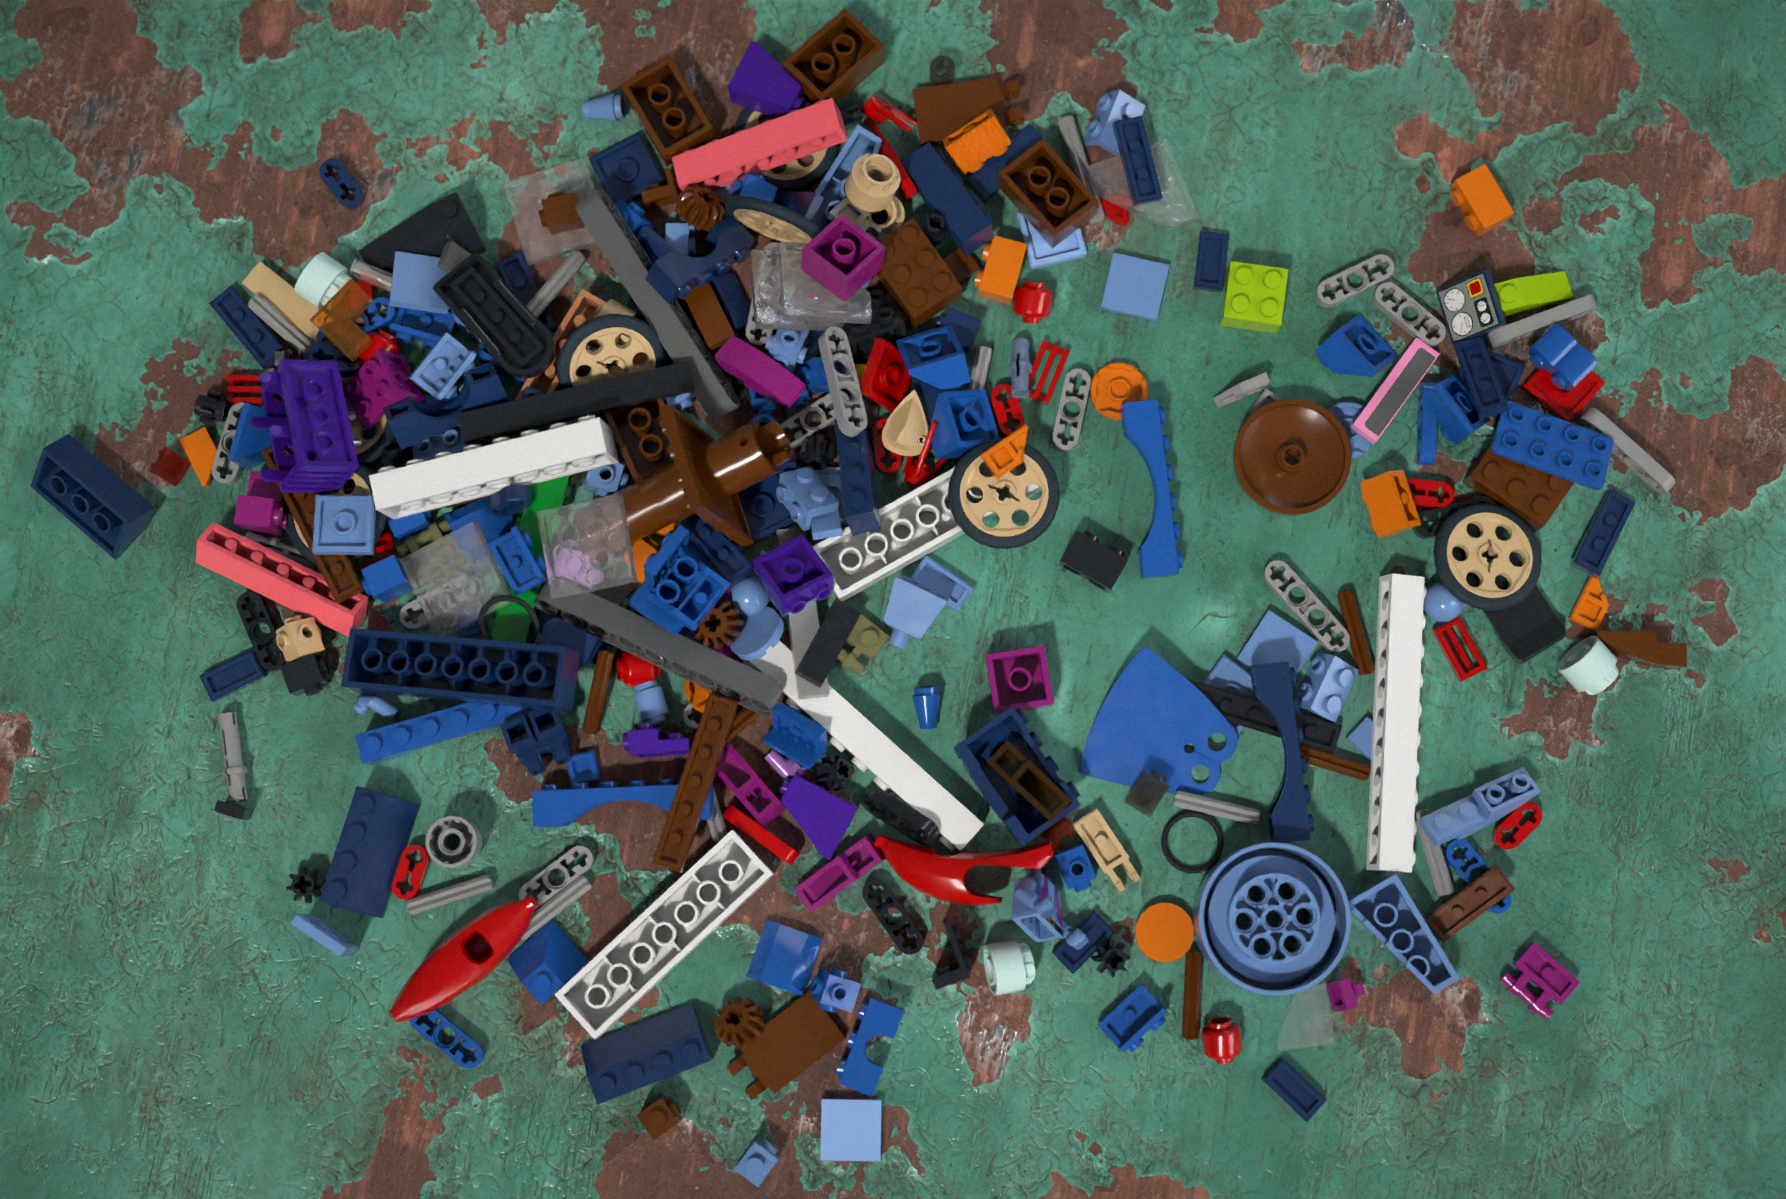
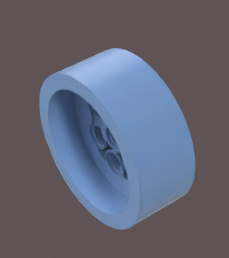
M1263 843L1231 852L1220 859L1207 872L1195 895L1192 923L1195 940L1200 952H1202V956L1221 978L1246 991L1277 996L1304 991L1319 983L1335 968L1348 943L1351 914L1347 895L1340 880L1323 860L1297 846L1284 843ZM1282 883H1287L1292 888V895L1287 900H1283L1278 895V887ZM1253 885L1258 886L1262 891V897L1256 903L1252 902L1248 897V890ZM1302 907L1307 909L1310 915L1309 921L1304 925L1299 924L1296 920V912ZM1271 910L1276 911L1280 917L1279 924L1273 928L1268 926L1265 920L1267 913ZM1240 913L1247 914L1250 919V924L1245 930H1240L1235 923V919ZM1289 935L1294 936L1297 940V948L1291 953L1287 952L1283 946L1284 939ZM1258 938H1263L1268 945L1267 951L1262 955L1256 954L1253 949V944Z

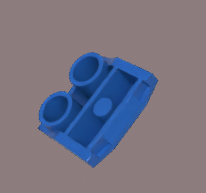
M489 496L477 498L460 508L444 513L454 537L472 566L493 557L488 544L511 532L510 528L516 525L513 516L501 518L487 513Z
M681 551L656 586L646 595L645 600L651 601L687 628L695 631L728 589L730 583L708 566Z
M767 919L746 976L787 992L803 996L823 939Z

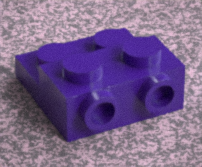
M803 534L752 560L754 570L767 586L768 595L783 615L789 611L793 614L799 613L805 608L807 602L815 598L817 600H824L834 589L832 572Z
M653 724L635 725V730L623 732L624 750H627L629 755L634 758L689 754L693 741L683 736V733L665 735L666 740H664V733L658 728L656 729V726H653Z

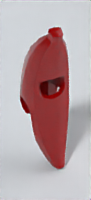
M879 834L874 842V847L881 848L887 862L899 877L917 891L941 901L969 906L1002 904L1003 897L977 893L970 888L967 882V875L971 867L975 865L1040 869L1054 855V846L1051 840L1017 849L961 852L959 854H940L934 849L886 837L882 834Z
M530 894L524 899L510 900L494 906L449 935L417 967L406 981L389 1011L391 1019L398 1023L432 1012L447 1004L471 986L484 980L522 939L530 925L533 911L540 905L534 896Z

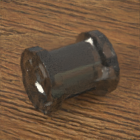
M943 55L934 58L930 63L929 75L932 86L954 83L955 64L953 60ZM942 70L947 71V73L944 72L942 76L938 75V73H941Z

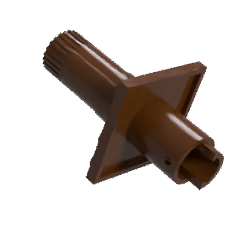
M668 403L659 408L662 418L660 427L669 439L668 452L674 461L650 473L649 476L574 514V523L579 539L582 541L587 552L597 560H601L694 514L700 516L705 523H710L718 532L724 533L730 541H735L744 548L754 542L738 492L778 473L780 465L793 458L792 448L786 434L776 420L762 427L756 421H752L715 440Z

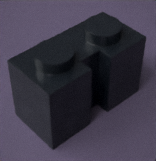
M1077 531L1058 565L1077 576L1083 577L1103 591L1110 593L1128 561L1124 557L1125 553L1113 545L1107 548L1098 543L1099 538L1088 531H1084L1083 534Z

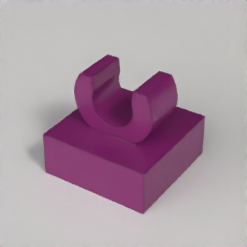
M1349 978L1324 983L1334 1012L1347 1011L1358 1007L1356 997L1365 994L1362 982L1354 985L1351 984Z

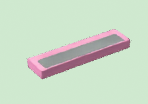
M1416 337L1350 428L1372 444H1375L1440 354Z

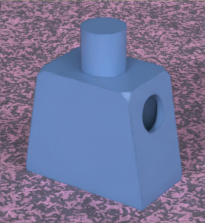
M900 573L894 580L883 621L894 627L888 642L904 649L910 635L921 640L950 597Z

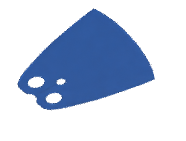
M1145 646L1123 670L1102 704L1089 733L1079 773L1150 791L1175 793L1180 790L1196 795L1206 794L1213 791L1221 777L1220 766L1223 761L1232 757L1238 745V738L1227 719L1196 686ZM1222 733L1225 736L1227 743L1224 749L1221 751L1210 749L1208 738L1211 734ZM1188 743L1194 745V751L1190 754L1184 751V746ZM1197 765H1203L1209 770V779L1204 783H1196L1191 778V770Z

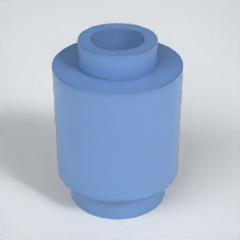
M648 681L635 686L633 697L641 722L648 721V724L655 725L666 721L665 715L670 712L662 687L658 686L657 681Z

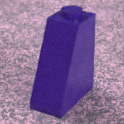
M752 41L727 87L731 102L774 118L787 115L792 110L805 108L806 99L803 95L802 85L758 43Z
M795 774L792 780L787 777L779 791L783 795L781 802L822 856L831 861L858 808Z

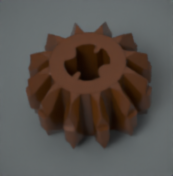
M691 184L689 187L685 186L677 198L675 211L680 215L679 219L686 221L688 226H694L698 231L703 229L709 232L724 217L725 203L721 200V196L715 194L713 189L705 188L704 185L700 187L696 184Z
M719 599L697 627L700 630L695 635L696 639H704V646L711 647L714 645L715 649H722L724 644L727 646L733 645L731 636L740 637L741 633L735 629L736 626L743 625L742 620L735 619L740 613L739 609H731V602L725 600L721 603ZM721 620V626L714 628V623Z
M737 996L733 1004L730 1000H725L726 1007L724 1009L716 1008L720 1017L713 1019V1024L716 1027V1036L722 1039V1042L727 1047L734 1045L736 1049L741 1050L744 1042L752 1046V1038L754 1036L761 1037L758 1029L765 1026V1022L761 1018L763 1016L762 1010L755 1006L756 1004L751 999L744 1001L742 997Z

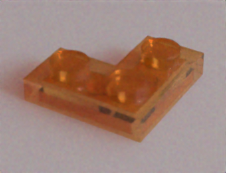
M350 279L310 321L354 362L373 342L354 321L374 300Z

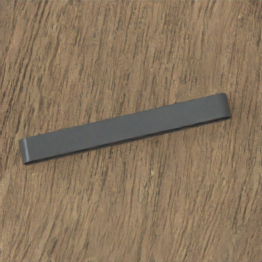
M598 187L575 205L579 217L650 327L656 331L661 344L674 364L689 361L696 390L693 392L712 420H720L741 405L739 396L678 301L675 300L668 304L645 280L653 265L652 261L610 196L602 188Z
M549 577V580L545 582L534 601L535 606L543 613L563 620L602 641L715 694L738 701L739 705L758 714L770 715L783 691L782 684L776 679L680 634L671 635L654 622L558 577Z

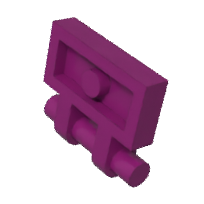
M1531 942L1513 963L1521 971L1518 977L1515 978L1506 971L1499 979L1507 986L1506 990L1510 994L1521 998L1528 1005L1527 1009L1533 1014L1538 1013L1544 1020H1547L1553 1013L1545 1005L1550 998L1561 1005L1580 983L1535 942ZM1529 980L1542 990L1537 996L1525 987Z

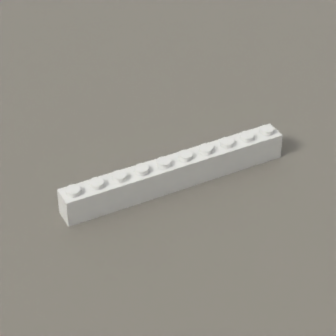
M1392 573L1379 577L1366 870L1412 872V866L1416 858L1415 851L1413 850V840L1417 831L1414 816L1415 806L1418 802V793L1416 791V777L1419 773L1417 748L1421 740L1418 722L1422 712V706L1419 702L1420 688L1423 684V675L1421 673V659L1424 656L1422 631L1426 622L1423 614V604L1427 593L1426 586L1424 585L1425 577Z
M780 640L774 648L770 646L765 650L767 654L752 661L743 660L742 664L780 682L783 686L782 692L788 697L785 702L799 712L803 710L810 716V720L819 722L827 729V733L832 736L829 742L841 753L845 749L854 756L851 762L862 772L869 769L876 776L873 781L886 792L890 788L898 796V800L930 818L938 826L939 833L942 835L939 841L951 852L955 848L961 851L982 828L984 823L829 684L828 697L799 699L792 651Z

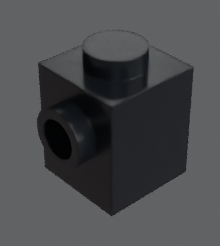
M310 654L280 666L288 690L294 696H300L305 693L306 696H312L322 692V686L330 684L328 675L331 674L329 665L325 658L321 659L318 655Z

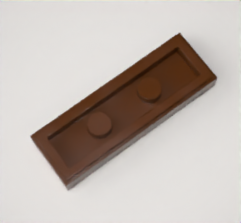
M1495 864L1426 915L1424 920L1439 939L1444 942L1514 891L1515 887Z

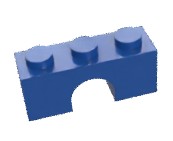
M873 997L870 998L869 1003L862 1002L857 1018L862 1020L858 1031L852 1029L846 1045L852 1048L848 1059L841 1058L835 1074L841 1077L838 1084L873 1096L883 1066L874 1063L868 1058L865 1050L866 1043L876 1035H884L894 1039L904 1009Z

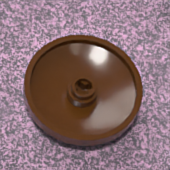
M1282 399L1262 406L1245 421L1234 443L1233 467L1241 488L1257 505L1280 515H1304L1324 507L1341 491L1350 472L1351 447L1343 426L1327 409L1307 400Z

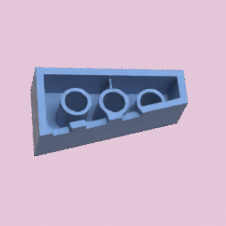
M860 125L856 126L815 193L823 197V202L813 223L822 230L831 223L828 219L829 212L847 197L845 182L855 161L865 154H878L882 139Z
M1393 872L1348 898L1350 911L1433 994L1460 979L1396 873Z

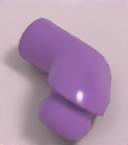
M774 749L764 757L782 777H793L794 774L802 776L808 770L791 759L784 758Z

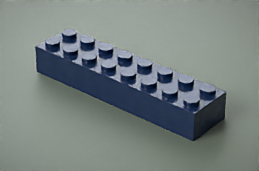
M350 628L341 686L358 692L572 712L580 652L564 646Z

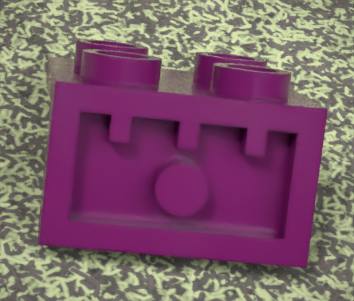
M378 349L345 384L344 388L362 429L369 430L385 414L383 408L407 397H412L419 403L424 401L418 385L409 379L412 371L405 356Z

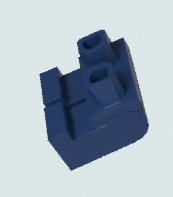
M557 618L549 620L544 625L543 635L538 633L534 640L541 645L564 646L580 652L579 662L592 669H595L599 650L604 649L606 645L599 638Z
M536 709L528 713L531 722L525 715H522L500 725L509 752L512 754L516 753L517 758L526 766L532 776L539 775L547 770L543 758L552 754L557 765H562L572 760L570 746H573L563 718L557 710Z

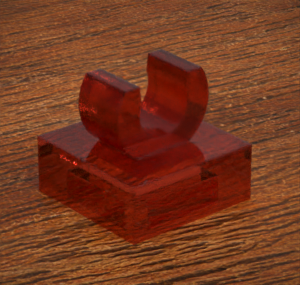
M164 447L163 450L158 452L160 455L156 462L151 463L150 472L176 487L191 462Z
M1064 816L1039 835L1045 841L1051 840L1053 846L1062 850L1064 847L1059 841L1066 834L1073 840L1075 835L1071 830L1074 826Z

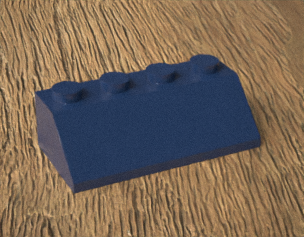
M69 434L43 448L30 487L115 560L118 559L147 527L154 507Z
M357 786L319 901L347 910L383 918L392 893V882L402 852L407 847L420 805Z
M693 1002L581 1045L587 1078L597 1105L714 1059Z

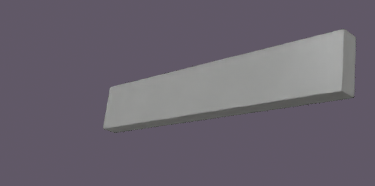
M802 528L776 530L777 547L802 534L807 540L806 531H803ZM816 601L806 605L799 613L787 615L795 671L820 627ZM795 674L799 699L828 697L827 677L819 688Z

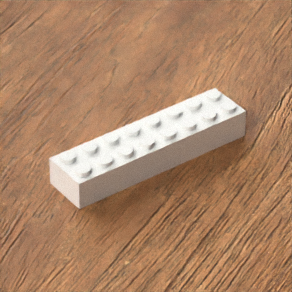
M589 415L579 418L578 423L567 425V423L553 424L549 426L550 430L538 433V430H529L521 433L519 438L510 440L509 437L494 439L491 445L483 447L479 444L466 446L463 448L464 452L456 454L442 452L436 454L435 459L424 461V459L411 460L406 463L407 466L397 469L395 466L380 468L377 474L369 475L376 510L392 519H398L489 496L511 485L529 486L600 468L604 465L608 466L619 463L612 429L601 418Z
M1022 462L1021 465L1010 472L1013 475L1020 476L1026 471V466ZM982 463L979 467L980 473L985 477L993 476L986 463ZM954 468L879 509L881 530L852 535L850 528L847 527L842 530L843 536L827 538L813 546V549L833 574V591L838 600L843 602L965 534L957 525L949 505V481ZM1032 484L1026 487L1025 495L1029 498L1042 490L1039 486ZM973 487L966 492V498L971 503H978L982 500L983 493L980 489ZM1004 487L1003 490H996L999 493V500L1003 501L1005 498H1012L1008 487ZM994 512L985 513L982 517V522L985 523L997 516V514Z
M731 830L566 983L555 996L594 1039L600 1038L761 888L774 873L736 831Z

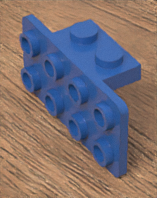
M1506 401L1508 411L1499 415L1491 445L1493 454L1593 490H1600L1603 487L1614 445L1611 437L1515 402Z
M681 525L674 532L671 530L667 533L661 543L663 547L657 554L652 553L644 564L645 581L630 599L632 608L671 635L679 634L685 625L659 606L645 600L646 595L656 586L681 551L716 572L690 542V531ZM731 541L735 545V547L742 553L743 547L735 541Z

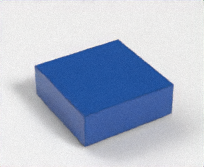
M595 751L572 755V760L566 762L570 784L600 780Z

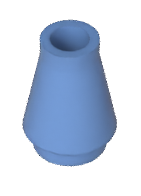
M616 93L590 101H583L582 105L585 118L619 121L620 118L626 117L625 98L623 95H617Z

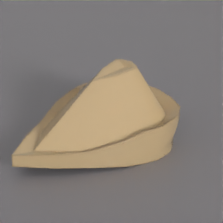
M916 389L907 395L887 419L882 431V442L885 448L902 456L919 455L930 429L926 412Z

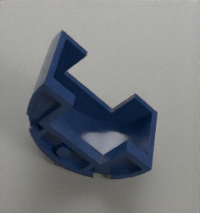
M1012 706L957 744L953 749L958 758H961L964 762V768L1002 823L1009 827V831L1016 841L1023 846L1081 804L1076 799L1080 796L1076 787L1071 781L1065 783L1064 780L1058 777L1056 772L1059 770V767L1050 755L1045 758L1039 749L1043 745L1033 731L1028 733L1030 730L1026 724L1029 723V720L1020 707L1015 710ZM1006 741L1010 742L1072 800L1052 823L987 764V761Z

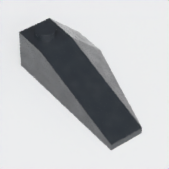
M454 192L428 205L358 251L365 263L393 274L396 251L440 258L445 244L450 241L455 242L470 254H482L487 250L457 192Z

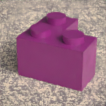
M251 471L247 495L238 494L234 524L252 533L284 537L285 529H288L287 503L276 482H265L260 476L261 472Z

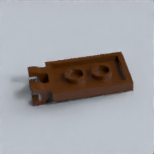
M997 77L912 89L921 147L927 143L931 145L944 144L942 141L944 138L990 108L1004 129L1007 126L1023 125V120L1025 119L1023 107L1007 111L1005 99L1019 98V79L998 85Z
M810 990L769 1021L764 1027L760 1028L761 1037L754 1036L752 1038V1046L744 1042L741 1048L743 1054L726 1066L733 1076L748 1066L758 1079L745 1090L751 1100L768 1087L775 1094L846 1039L827 1012L818 1007L819 1002L810 997Z

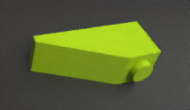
M1565 271L1520 277L1494 284L1504 317L1574 298Z

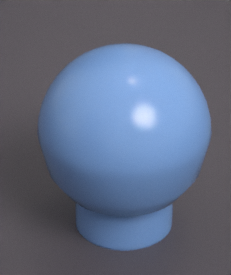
M746 576L732 587L729 593L731 605L733 608L739 609L740 613L738 616L740 618L743 615L755 616L767 607L770 601L766 586L760 578L755 576Z
M1437 582L1427 588L1423 609L1431 619L1438 622H1449L1459 616L1463 608L1469 605L1459 601L1451 594L1443 582Z

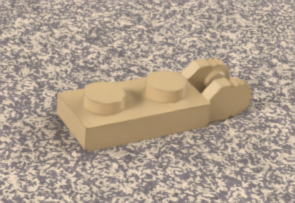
M1097 808L1071 824L1102 872L1107 874L1119 893L1125 890L1123 882L1117 877L1113 869L1121 863L1131 880L1134 882L1140 880L1138 873L1128 860L1130 857Z

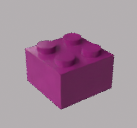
M840 214L802 248L801 270L845 303L883 268L886 247L844 215Z
M1044 646L985 655L994 716L1002 714L1012 706L1015 710L1020 707L1022 711L1053 706Z

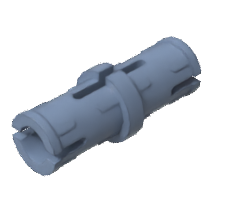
M1023 338L1012 341V362L1009 364V373L1012 374L1011 396L1015 398H1026L1029 396V374L1032 372V364L1029 362L1030 343L1029 340Z

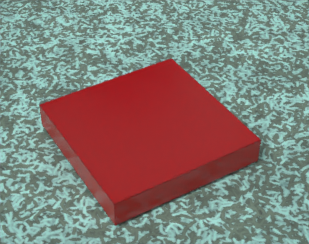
M876 338L860 383V390L862 396L892 413L902 402L912 376L908 374L899 349L884 339Z
M1538 369L1521 388L1554 417L1570 422L1600 390L1605 382L1591 370L1569 392L1566 389L1561 390L1552 383L1550 379L1552 376L1548 371Z

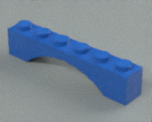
M1158 399L1123 403L1120 406L1123 436L1136 448L1143 458L1150 473L1154 490V509L1151 525L1143 543L1138 549L1141 579L1174 576L1179 574V568H1183V557L1181 550H1176L1175 539H1179L1180 534L1178 522H1173L1172 510H1176L1174 493H1169L1168 481H1172L1171 465L1166 464L1165 453L1169 452L1167 435H1162L1161 424L1165 423L1164 407L1158 405Z
M468 702L355 735L362 763L371 766L454 738L498 728L501 724L525 715L530 720L528 713L536 710V708Z
M675 779L658 780V786H647V781H629V787H618L617 782L600 783V788L588 789V783L570 784L571 789L559 790V785H541V791H532L533 827H569L579 817L594 808L626 800L647 802L669 812L678 785H676ZM713 784L711 785L700 821L715 820Z

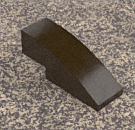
M1008 741L987 761V764L1051 823L1072 802L1063 791Z

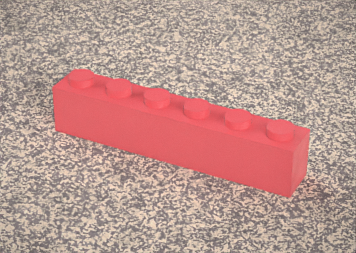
M833 98L819 100L814 105L800 110H792L787 115L779 118L765 120L760 125L752 128L738 130L733 135L712 140L701 147L685 150L681 154L672 157L678 186L682 191L685 186L689 187L691 184H696L699 187L704 185L709 190H715L731 184L735 178L738 179L746 173L758 174L848 141L841 112Z
M212 522L197 539V564L308 618L314 617L316 622L349 637L350 628L358 629L366 619L369 597L359 593L338 604L322 574L215 522Z

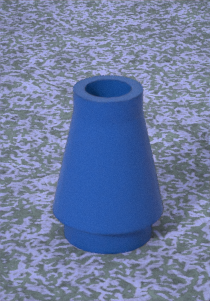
M938 686L914 687L912 698L920 729L937 728L941 693H938Z

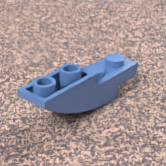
M1522 767L1474 789L1472 795L1421 817L1419 824L1436 847L1454 838L1457 840L1463 839L1487 827L1539 794L1540 789L1526 769Z

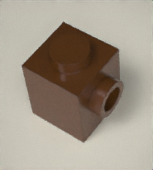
M555 192L549 194L548 198L541 200L543 209L538 210L542 227H548L551 235L585 227L575 209V205L579 202L575 192L567 194Z
M663 1096L636 1115L653 1141L681 1121L679 1107L672 1098L668 1100L666 1096Z

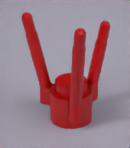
M876 95L870 97L861 110V113L867 117L864 123L871 128L877 137L882 139V145L888 142L876 126V123L882 125L889 119L906 132H909L911 128L899 119L901 118L918 127L917 120L893 107L886 100L882 101Z
M933 421L918 461L914 460L913 462L914 456H907L906 465L902 472L905 474L903 481L920 487L935 479V476L947 461V459H939L931 472H929L931 466L924 463L938 425L937 421Z

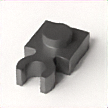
M848 197L843 199L829 212L828 219L831 222L842 214L866 233H872L876 238L880 236L881 228L873 222H867L870 214L854 206Z

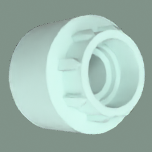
M321 252L303 270L297 280L294 292L318 309L326 307L328 310H334L345 300L353 286V280L347 275L348 269L326 253Z
M1590 636L1576 644L1561 658L1557 665V670L1577 692L1585 691L1588 695L1602 692L1618 676V669L1615 666L1617 658L1597 636Z
M1015 939L984 945V969L989 988L994 996L1023 991L1026 984L1032 983L1035 979L1034 960L1028 945L1025 943L1018 944Z

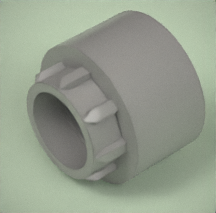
M443 817L430 827L426 835V849L429 856L435 863L443 867H465L471 864L481 851L482 837L479 829L473 822L462 817ZM452 834H457L460 837L461 843L458 849L452 851L449 849L447 841Z

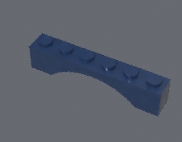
M1287 661L1249 665L1253 695L1266 707L1273 717L1280 732L1284 749L1282 782L1274 802L1267 811L1271 841L1273 843H1289L1311 840L1310 832H1314V821L1312 814H1307L1306 803L1311 801L1310 789L1308 784L1304 785L1302 774L1307 773L1305 755H1300L1299 744L1303 743L1302 727L1296 725L1295 714L1300 713L1298 697H1293L1292 685L1296 684L1294 667H1289V662Z

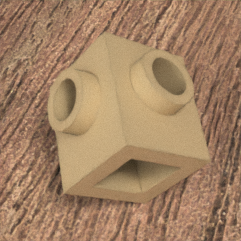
M301 615L288 618L284 620L285 625L276 630V642L279 649L283 652L287 664L310 654L317 655L325 650L321 640L322 633L319 626L316 625L314 617L302 619Z

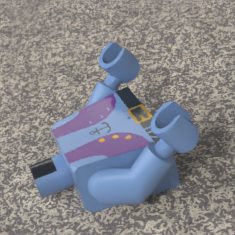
M1046 867L1040 869L1029 868V876L1018 878L1015 881L1011 919L1036 943L1061 938L1065 939L1070 946L1079 950L1089 942L1087 936L1079 928L1071 933V927L1062 921L1060 892L1047 879Z

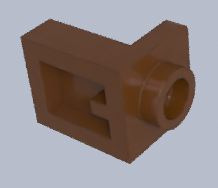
M670 168L664 169L668 185L654 184L647 187V191L641 192L647 211L677 203L678 192L682 190L678 186L676 175L672 176Z

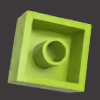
M1231 261L1226 270L1219 326L1277 333L1282 324L1288 269Z

